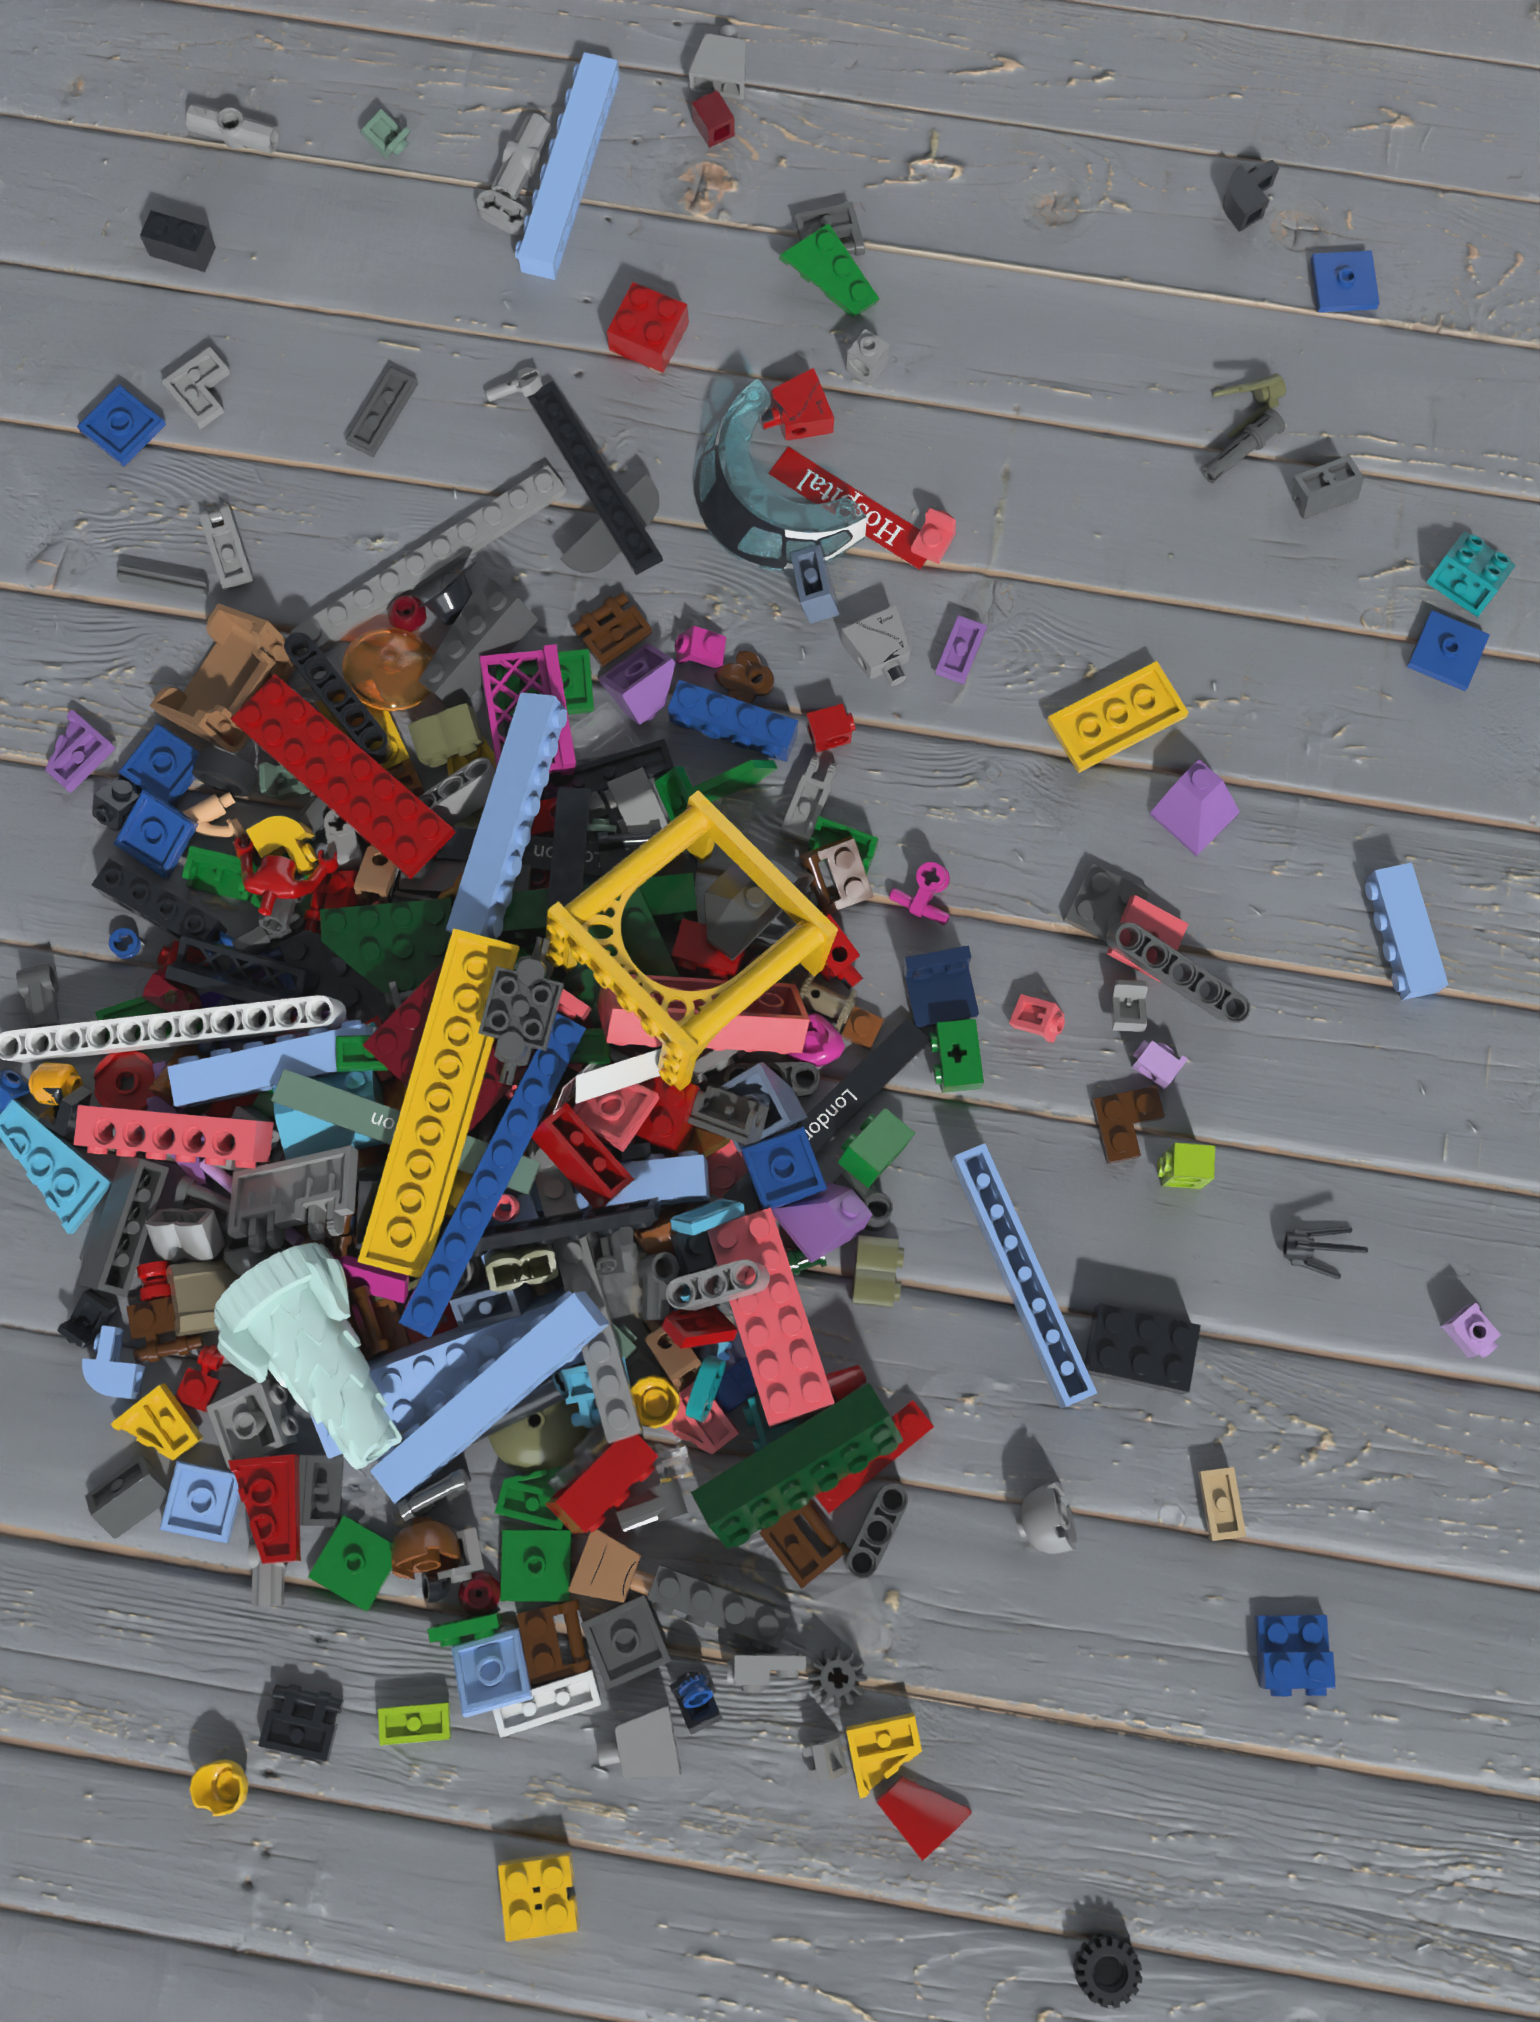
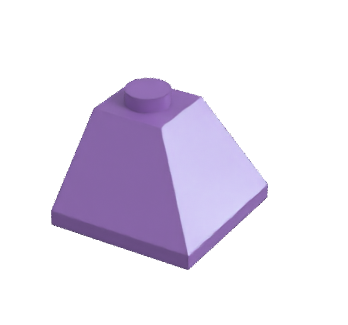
M647 643L599 677L598 680L624 713L640 725L643 722L652 720L657 715V712L665 707L675 662L673 658Z
M1198 759L1177 780L1150 812V815L1191 853L1197 856L1240 811L1224 781Z
M824 1181L827 1187L826 1191L772 1210L774 1217L810 1263L861 1235L872 1216L871 1211L852 1188Z

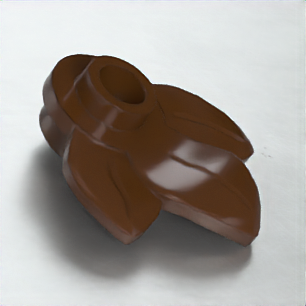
M739 651L736 656V663L723 665L714 674L716 681L728 690L726 696L751 704L756 696L769 694L775 682L772 671L768 667L762 666L760 657L751 651ZM763 676L761 682L754 683L756 678Z

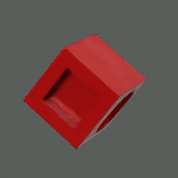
M843 703L806 714V727L815 753L851 743L852 731H855L856 727L851 712L846 713Z

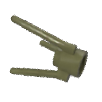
M1275 373L1254 382L1224 388L1212 393L1213 397L1237 392L1254 391L1257 401L1265 403L1263 407L1228 434V438L1232 439L1243 431L1247 425L1252 424L1261 417L1267 409L1279 406L1278 399L1286 394V385L1281 375Z

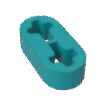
M712 1355L705 1357L687 1403L686 1416L700 1422L706 1420L724 1374L726 1365L724 1360Z

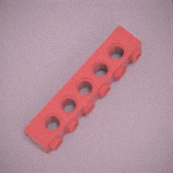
M78 1105L74 1145L87 1146V1153L108 1154V1148L116 1149V1156L137 1157V1151L146 1152V1159L166 1160L167 1154H173L177 1162L196 1163V1157H205V1164L226 1166V1160H235V1167L256 1169V1162L270 1163L274 1122ZM143 1129H144V1131H145L144 1139H142V1131H143ZM172 1132H174L175 1135L173 1143L171 1140ZM202 1134H204V1144H203V1145H201V1136H202ZM232 1137H234V1139H235V1144H234L233 1149L231 1148V1144H230Z

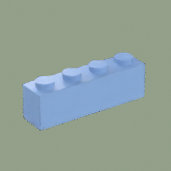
M1412 862L1375 870L1366 879L1365 892L1367 898L1370 901L1372 900L1375 908L1374 923L1377 930L1382 932L1384 939L1383 954L1392 966V984L1395 991L1399 992L1401 1000L1440 992L1449 984Z

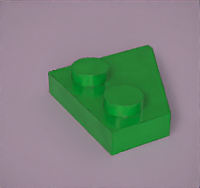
M570 1463L557 1468L535 1471L527 1475L505 1478L502 1483L495 1514L562 1530L563 1522L545 1503L578 1471L579 1464Z

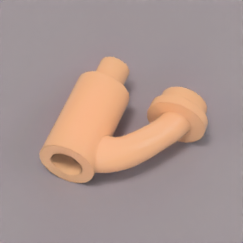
M230 792L220 797L214 794L182 812L199 823L195 831L203 836L215 838L236 837L242 840V835L246 834L237 818L226 820L228 826L209 824L226 814L225 808L236 803Z

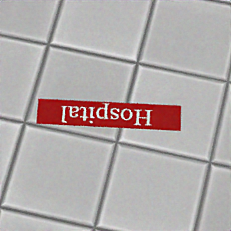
M788 447L768 473V475L849 526L867 517L865 536L918 570L928 560L911 552V546L920 529L792 448Z

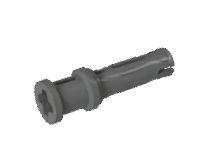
M1267 409L1260 420L1255 424L1247 425L1240 438L1201 468L1205 479L1210 483H1214L1253 450L1262 449L1266 446V441L1273 435L1281 434L1286 426L1280 414L1273 409Z

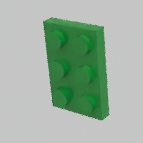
M589 649L557 652L568 715L595 712ZM537 660L525 661L518 669L532 679L538 671ZM501 664L496 668V677L499 682L509 671ZM514 674L505 683V686L517 695L527 685V683ZM539 677L536 682L541 685ZM532 687L527 692L532 694H541ZM500 690L498 692V705L500 709L505 711L513 702V699ZM515 708L509 714L510 716L514 715Z

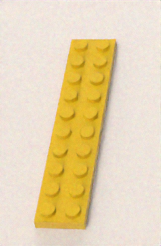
M453 928L357 1262L421 1278L436 1248L495 1039L478 1034L496 966L514 971L520 946Z

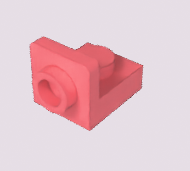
M928 508L926 521L911 546V552L939 564L956 535V520L943 510L936 511Z
M1020 994L1009 1024L1015 1029L1041 1035L1047 1042L1054 1043L1057 1035L1064 1028L1065 1018L1064 1013L1056 1003Z

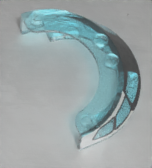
M757 378L733 401L702 450L695 473V496L700 517L711 536L721 547L740 560L743 558L758 564L759 568L773 571L793 569L791 553L819 544L822 547L826 563L830 562L865 539L867 516L853 500L848 498H840L821 504H803L779 496L762 482L752 464L750 442L755 426L770 406V395Z

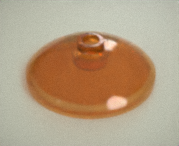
M397 628L370 630L357 637L348 646L342 662L343 678L359 700L372 708L385 711L408 709L421 703L430 694L418 680L433 658L434 652L423 639L411 632ZM386 656H394L395 658L390 659Z

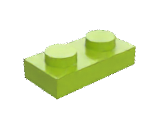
M450 1702L379 1708V1746L450 1740L452 1738Z

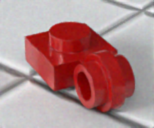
M213 1344L211 1347L205 1345L202 1348L197 1359V1364L202 1365L201 1372L188 1367L175 1394L177 1401L206 1413L208 1412L206 1407L212 1404L222 1382L210 1376L212 1370L218 1371L225 1359L219 1352L217 1345Z

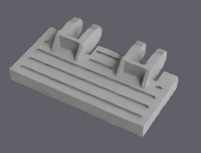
M350 1145L257 1166L256 1169L248 1168L233 1172L228 1235L235 1239L249 1236V1247L255 1253L264 1251L266 1239L271 1249L282 1247L284 1245L285 1228L307 1224V1218L308 1232L312 1240L322 1239L325 1236L326 1227L331 1236L341 1235L344 1229L345 1215L355 1213L358 1150Z

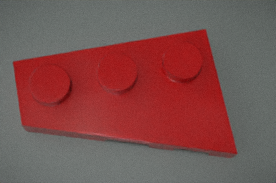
M288 1454L227 1460L231 1472L235 1475L241 1502H244L250 1519L249 1526L262 1564L301 1561L299 1455Z

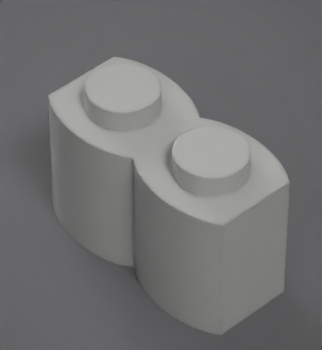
M166 1208L157 1210L145 1222L155 1253L158 1258L178 1262L187 1258L190 1260L211 1261L216 1258L226 1245L215 1212L212 1209L195 1208L184 1210L181 1208Z

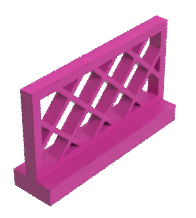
M556 644L543 645V650L479 656L496 769L502 753L500 743L504 745L506 738L498 733V727L504 720L511 724L513 717L509 714L517 705L520 693L517 695L505 686V683L513 674L527 683L521 691L522 693H527L532 687L542 695L556 696L567 710ZM537 660L538 671L532 679L518 669L525 661ZM501 664L509 671L499 682L489 674L487 665ZM539 677L541 685L536 682ZM490 683L495 686L493 691H491ZM500 690L513 699V702L505 711L493 703V698ZM568 712L566 725L562 728L559 736L558 751L556 756L553 757L554 763H551L549 773L560 772L561 776L573 775L576 765ZM495 713L500 716V718L497 721Z

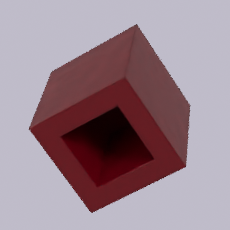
M718 90L708 95H702L692 102V121L709 148L735 136V117Z

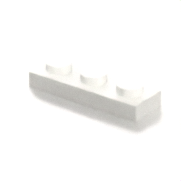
M592 1669L531 1689L533 1699L495 1709L493 1714L499 1736L502 1738L602 1705V1700Z

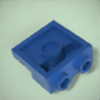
M1255 1615L1260 1688L1270 1689V1696H1292V1689H1305V1695L1326 1696L1327 1688H1336L1333 1652L1329 1649L1327 1615Z

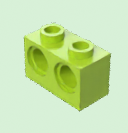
M1174 1143L1163 1153L1162 1157H1158L1157 1177H1162L1161 1186L1202 1189L1214 1180L1215 1146Z

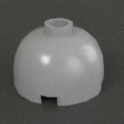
M1056 1481L1032 1489L1025 1496L1021 1504V1516L1016 1517L1020 1536H1027L1034 1548L1048 1554L1073 1551L1076 1547L1072 1543L1077 1542L1076 1526L1070 1505L1065 1507L1060 1497L1066 1496L1061 1485Z

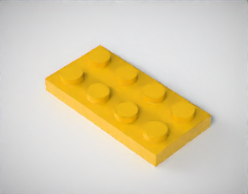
M1156 661L1048 716L1047 722L1076 771L1080 773L1185 719L1189 712Z

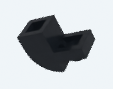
M1273 159L1262 166L1261 164L1254 166L1248 173L1240 165L1230 178L1223 199V208L1226 216L1239 232L1262 219L1270 200L1263 191L1273 186L1279 171V167Z

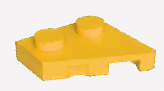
M165 1383L158 1385L111 1423L114 1429L118 1431L123 1429L137 1437L136 1441L147 1447L156 1448L160 1454L171 1460L179 1458L204 1438Z
M914 1712L845 1727L859 1798L866 1797L870 1794L869 1790L885 1777L886 1779L891 1777L898 1771L900 1765L904 1762H909L922 1752Z

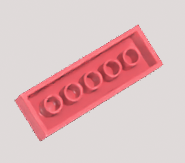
M629 974L633 979L637 978L636 974ZM646 975L663 986L682 991L707 990L729 981ZM775 983L730 1021L706 1048L717 1051L732 1049L744 1050L746 1052L771 1051L780 1054H788L790 1052L802 1053L810 1019L796 984ZM600 986L597 1009L606 1043H613L618 1046L635 1044L660 1047L663 1045L656 1036L651 1037L644 1031L640 1024L641 1020L633 1012L628 1013L619 1005L617 996L609 987L605 989ZM657 993L651 994L650 996L652 998L655 997L657 1003L661 1006L663 998ZM676 999L670 1002L668 1005L669 1016L675 1021L684 1018L686 1007L681 1000ZM695 1000L693 1002L695 1007V1015L699 1012L697 1010L698 1006L705 1005V1003H703L700 1000Z
M768 1208L708 1229L707 1233L718 1266L747 1259L763 1264L770 1273L768 1286L763 1291L729 1301L769 1428L771 1429L820 1413L834 1405L835 1402L772 1209ZM752 1267L746 1271L744 1276L747 1285L752 1284L756 1277Z

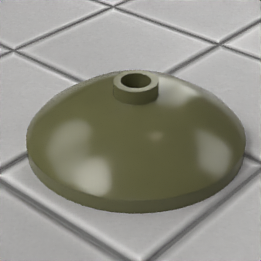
M563 1400L536 1413L541 1417V1423L538 1427H531L529 1424L530 1417H527L488 1436L495 1453L507 1465L522 1472L533 1473L544 1469L561 1467L570 1462L581 1449L588 1428L584 1425L573 1426L571 1416L573 1413L580 1412L578 1402L566 1404V1400Z

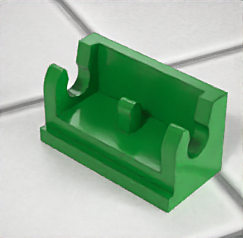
M818 816L812 838L810 837L808 843V851L852 835L867 875L877 850L879 838Z
M189 846V853L182 874V878L187 879V888L249 902L252 893L246 891L243 886L241 860L238 857ZM253 862V869L255 873L258 870V868Z

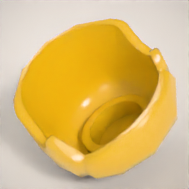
M651 1375L640 1378L631 1387L639 1421L642 1426L654 1429L668 1425L678 1414L680 1395L677 1388L668 1378Z
M220 1759L201 1766L193 1774L189 1792L196 1808H205L212 1812V1816H223L237 1811L246 1801L249 1780L238 1763L229 1759Z

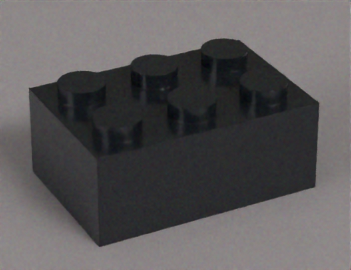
M1100 1303L1094 1307L1084 1365L1089 1375L1181 1395L1189 1393L1201 1325Z

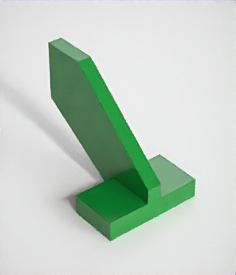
M750 760L692 787L684 767L675 766L656 780L654 784L672 821L687 809L688 798L699 790L710 802H713L759 783L778 768L774 760Z

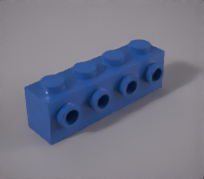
M681 680L678 681L668 706L669 721L675 725L699 731L713 739L728 741L742 749L757 751L771 759H780L787 762L798 735V720Z

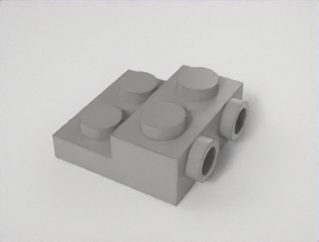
M268 1379L260 1383L256 1382L206 1407L228 1471H230L227 1460L272 1455L298 1442L295 1435L299 1431L298 1423L292 1415H288L284 1404L287 1400V1392L280 1383L276 1382V1379Z
M735 1651V1659H728L727 1684L741 1685L742 1692H763V1685H770V1671H777V1677L796 1678L798 1677V1671H806L805 1652Z

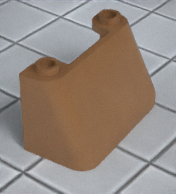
M217 604L209 616L206 626L208 635L216 644L184 692L175 687L167 686L158 692L150 707L159 715L230 753H236L245 746L250 737L231 721V718L275 674L286 683L295 668L284 650L286 638L267 620Z

